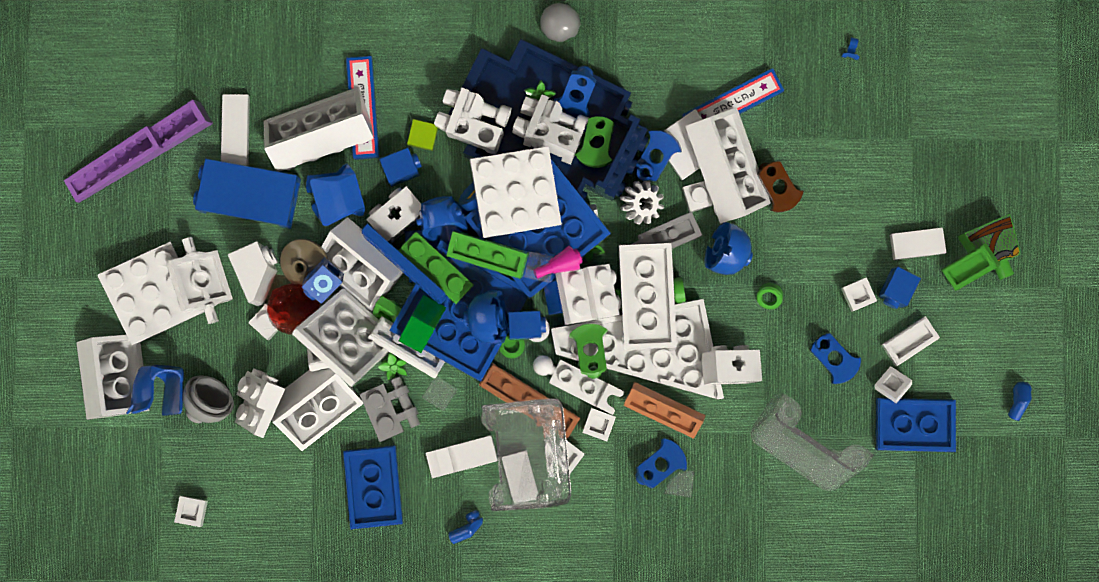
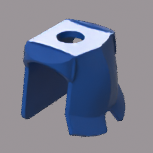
M344 164L334 173L307 175L306 189L308 193H313L315 203L312 204V209L322 225L328 226L350 214L364 215L365 206L356 173L348 164Z
M167 365L140 367L133 383L131 405L126 414L130 412L134 414L150 409L154 400V379L156 376L165 383L162 416L181 414L183 408V368Z

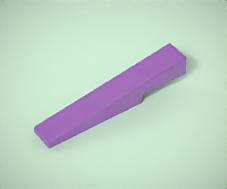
M191 100L152 127H144L65 179L64 182L75 201L79 203L212 125L213 122L201 102Z

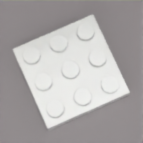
M549 146L470 159L483 238L562 225Z
M171 242L97 275L132 346L204 313V310L198 309L181 311L166 264L169 260L178 258Z
M344 288L296 327L292 333L350 387L389 352L385 347L382 348L375 344L374 340H368L379 319Z

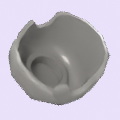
M555 3L548 6L540 19L541 31L548 39L556 42H564L571 37H575L581 25L579 14L573 7L563 3Z

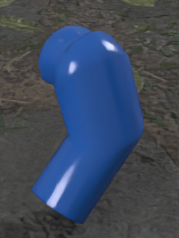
M1018 382L1013 388L1014 404L1008 416L1014 420L1019 421L1031 402L1032 388L1029 383Z

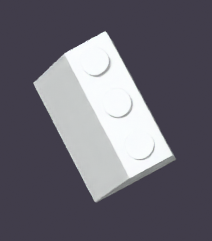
M347 217L329 232L322 248L326 252L329 261L344 273L343 282L340 284V287L344 288L366 309L372 312L379 298L387 295L403 272L370 244L362 235V229Z
M127 335L93 337L76 342L86 419L125 415L131 405V394L138 369L143 366L140 343L132 346Z
M330 368L312 372L308 370L285 388L271 420L303 451L359 408L363 402L355 390Z

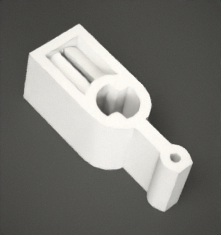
M492 435L426 453L432 478L498 461Z

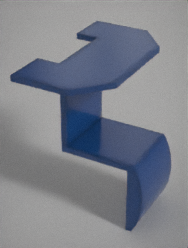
M851 37L848 51L843 53L842 57H851L854 60L859 59L860 56L855 54V49L858 45L857 38Z

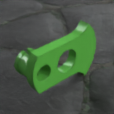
M592 117L588 119L583 147L579 153L575 154L581 163L589 167L600 168L613 162L609 157L614 129L613 121L605 117ZM600 125H605L604 128L598 129ZM595 136L603 137L604 144L600 148H593L590 146L591 139Z
M597 324L581 325L569 334V337L574 339L577 344L580 371L591 379L600 377L602 372L607 370L603 337L608 330ZM586 344H596L598 352L593 356L586 355L583 351ZM591 366L597 367V369L594 371L590 370L589 368Z

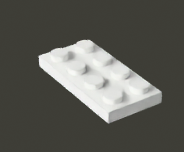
M671 243L619 245L624 350L676 348Z

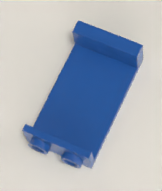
M205 159L204 165L200 166L198 179L201 180L199 190L195 191L193 197V204L196 205L195 210L205 214L210 212L276 224L287 229L292 228L301 179L297 175Z

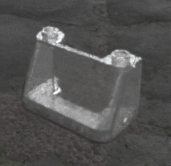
M785 393L772 396L751 429V438L756 445L826 491H834L862 471L874 456L873 453L860 445H849L843 451L829 450L795 426L801 417V408L795 400Z
M538 399L482 405V423L488 431H495L500 478V483L493 485L489 492L491 512L549 508L569 503L571 483L564 411L559 399Z

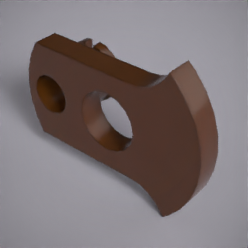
M780 161L765 162L759 166L757 176L772 201L770 211L785 212L795 207L801 200L804 191H799L794 187ZM769 167H773V168L771 169L770 174L768 175V174H767V169H768ZM778 179L783 180L785 183V189L780 194L775 193L773 190V184Z

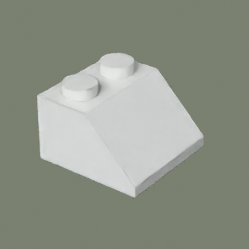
M255 242L228 254L248 303L262 306L277 273L275 264L278 263V260L272 249L259 242Z

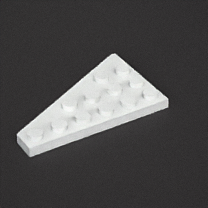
M704 299L675 304L676 348L624 350L622 315L551 329L556 355L579 361L577 344L574 339L569 337V334L581 325L597 324L608 330L603 337L607 369L715 399L724 398L721 384L704 385L701 354L711 352V347H713ZM589 343L584 346L583 351L586 355L593 356L598 352V347L596 344Z

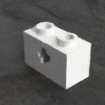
M407 186L404 189L398 188L389 195L390 200L383 206L381 204L375 206L369 212L370 217L366 219L377 233L390 244L402 236L405 231L413 227L417 223V219H420L419 210H421V203ZM394 209L397 211L401 209L399 212L401 217L398 220L395 218L390 219L393 216L391 211Z
M748 345L734 346L733 350H727V346L711 347V352L701 354L704 385L749 384L762 381L760 350H749Z

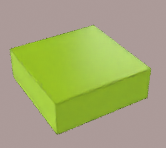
M413 119L407 143L408 146L433 151L438 128L434 124Z

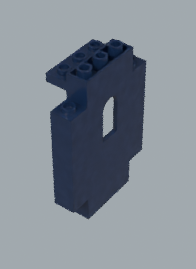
M520 39L510 61L481 48L461 88L479 94L485 103L496 108H500L501 105L512 108L505 127L497 125L495 118L483 115L480 121L503 129L504 135L496 155L535 149L532 146L523 145L524 138L512 133L517 117L528 121L532 119L531 116L520 113L525 97H528L525 89L530 87L536 89L537 84L542 80L545 90L556 92L553 97L548 99L554 101L555 98L563 95L572 71H577L579 67ZM593 74L596 84L587 103V108L590 111V115L587 117H605L614 122L609 149V157L613 162L604 167L593 168L581 163L576 156H574L571 165L561 161L562 157L550 153V158L584 200L588 194L584 191L586 188L613 202L615 196L621 197L627 183L622 182L626 173L632 174L638 162L634 159L637 151L643 152L649 140L645 136L648 129L639 125L640 119L633 115H630L629 119L621 116L622 114L627 116L633 102L629 100L631 92ZM572 90L570 92L571 96L576 99L584 97L583 93L579 90ZM451 107L448 115H452L454 107ZM600 125L598 129L604 128L605 125ZM599 136L593 137L594 148L602 147L604 138ZM467 144L463 152L464 157L469 160L493 155L470 144Z

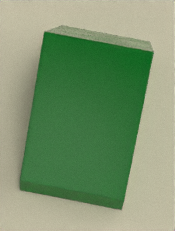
M423 295L398 341L422 353L446 307Z

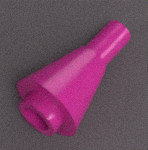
M568 246L549 260L547 264L533 269V272L538 279L550 273L580 270L579 264L582 263V258L577 249H572L571 246Z

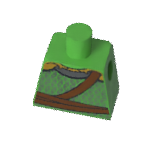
M1010 214L957 236L967 253L984 243L988 245L1001 264L995 268L999 280L1014 274L1008 260L1020 255V249Z

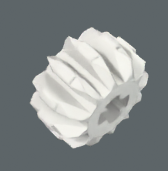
M639 181L633 182V188L627 186L625 191L628 195L620 197L622 201H626V204L621 206L622 211H628L625 217L628 220L634 219L636 224H641L642 221L646 224L651 223V216L658 218L659 214L656 210L664 208V205L658 204V201L664 198L663 194H657L659 187L656 185L651 186L649 181H644L642 184ZM641 198H644V199H645V200L642 201V202H645V205H644L643 207H640V206H639V205L642 204V203H639V201H640Z

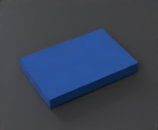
M876 398V450L956 452V400L900 399L895 403L889 398Z
M396 445L343 451L350 530L403 524Z

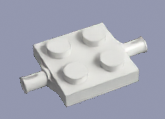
M193 237L185 238L182 242L186 255L182 258L169 260L166 263L181 311L204 310L208 324L216 323L219 320L214 306L233 299L218 251L206 253L196 251Z

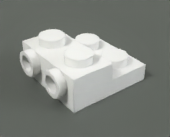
M610 264L555 273L565 325L620 315L621 299L615 294L616 274L610 269Z
M253 368L252 372H246L238 384L236 395L243 398L244 402L237 409L235 422L252 434L262 438L285 390L277 385L278 379Z

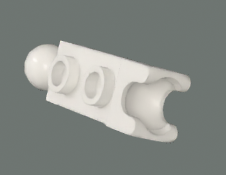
M541 355L536 357L533 362V369L538 375L545 376L549 374L552 376L549 381L550 384L611 415L614 414L615 409L608 405V396L615 395L621 397L624 394V391L598 378H589L587 375L582 374L580 369L560 360L558 366H555L551 358Z

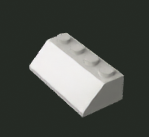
M359 87L264 120V149L277 172L293 169L302 163L316 161L322 156L339 153L345 148L356 144H364L368 140L373 139L372 124Z
M737 107L685 126L688 139L696 155L697 164L705 180V187L713 202L714 212L718 216L720 223L746 216L771 204L768 193L757 176L759 168Z

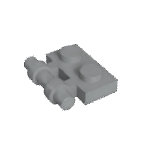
M401 377L391 380L394 390L389 393L385 384H382L359 394L379 442L404 432L401 422L406 419L411 428L420 425L417 414H419L416 407H413L407 394L409 389L407 385L404 386ZM396 398L399 399L404 411L397 414L392 400Z

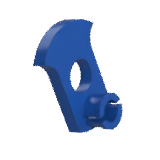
M581 66L577 71H572L563 95L554 99L555 102L560 103L562 112L572 117H578L579 115L587 117L590 115L587 103L596 84L592 69L588 66ZM572 90H579L583 93L584 97L576 99L571 96L570 92Z
M662 130L649 131L650 142L635 166L640 180L657 181L672 155L682 152L678 140L670 133ZM653 149L662 151L664 158L660 163H655L651 160L650 153ZM644 168L650 171V175L644 173Z
M830 333L816 339L810 349L811 353L831 373L832 384L849 381L859 370L861 358L852 357ZM821 340L826 341V349H820ZM832 351H838L841 354L842 360L837 366L831 365L828 361V355Z
M664 438L661 439L660 448L636 467V481L652 489L675 470L681 469L685 471L687 469L685 454L675 442ZM658 457L664 458L667 462V469L664 472L658 471L655 467V460ZM644 472L648 474V480L644 478Z

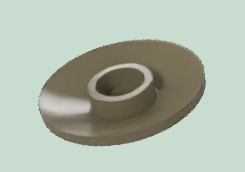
M296 239L284 247L280 257V265L285 277L295 286L302 288L304 278L324 257L327 260L329 259L324 249L316 242L309 239ZM298 263L304 266V270L299 267Z

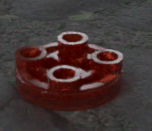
M286 284L272 291L267 304V315L269 321L277 330L292 335L296 327L320 308L319 301L311 300L306 296L302 285Z

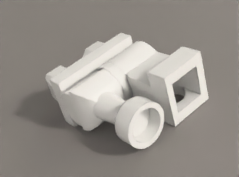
M461 88V91L447 89L443 98V104L454 107L452 115L438 112L434 125L445 131L450 138L476 146L490 154L496 155L504 135L503 129L480 121L483 115L495 118L497 125L505 127L512 108L505 105L496 108L485 103L479 94L469 92V90Z
M541 95L540 100L525 97L520 113L531 116L532 119L528 121L517 117L512 133L524 138L523 145L532 146L534 148L549 146L550 153L562 157L561 161L571 165L589 117L579 115L577 118L562 112L559 102L548 100L549 97Z

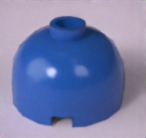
M728 222L722 223L711 237L716 239L713 248L711 249L707 246L704 258L705 267L722 275L735 274L743 269L744 266H748L752 260L751 240L747 233L739 226Z
M501 291L480 293L471 301L468 311L464 312L465 327H469L471 334L481 342L496 344L504 343L506 340V336H501L502 330L507 329L505 300H499L498 297L503 295Z

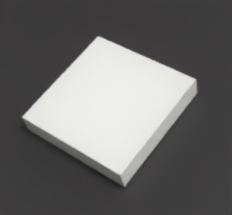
M696 109L664 130L673 135L681 146L682 152L674 153L669 160L670 165L681 181L700 168L685 127L703 120Z

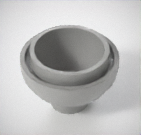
M203 375L194 376L186 383L183 389V404L186 409V415L194 423L219 422L225 419L233 410L234 401L231 393L222 382L215 378Z

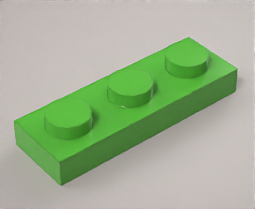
M454 230L452 231L446 256L521 279L529 252Z
M417 232L398 250L443 290L455 305L473 287V284Z

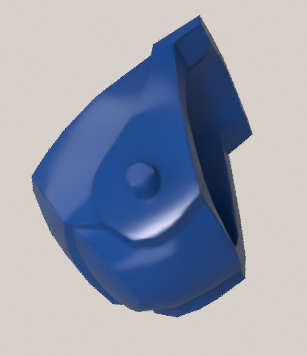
M452 196L436 197L421 204V210H419L420 219H417L416 222L418 226L421 225L423 237L431 243L434 249H436L440 240L449 244L452 231L454 230L469 234L465 217Z

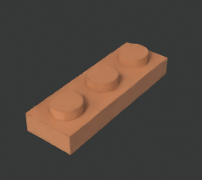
M634 382L623 405L693 439L706 416Z

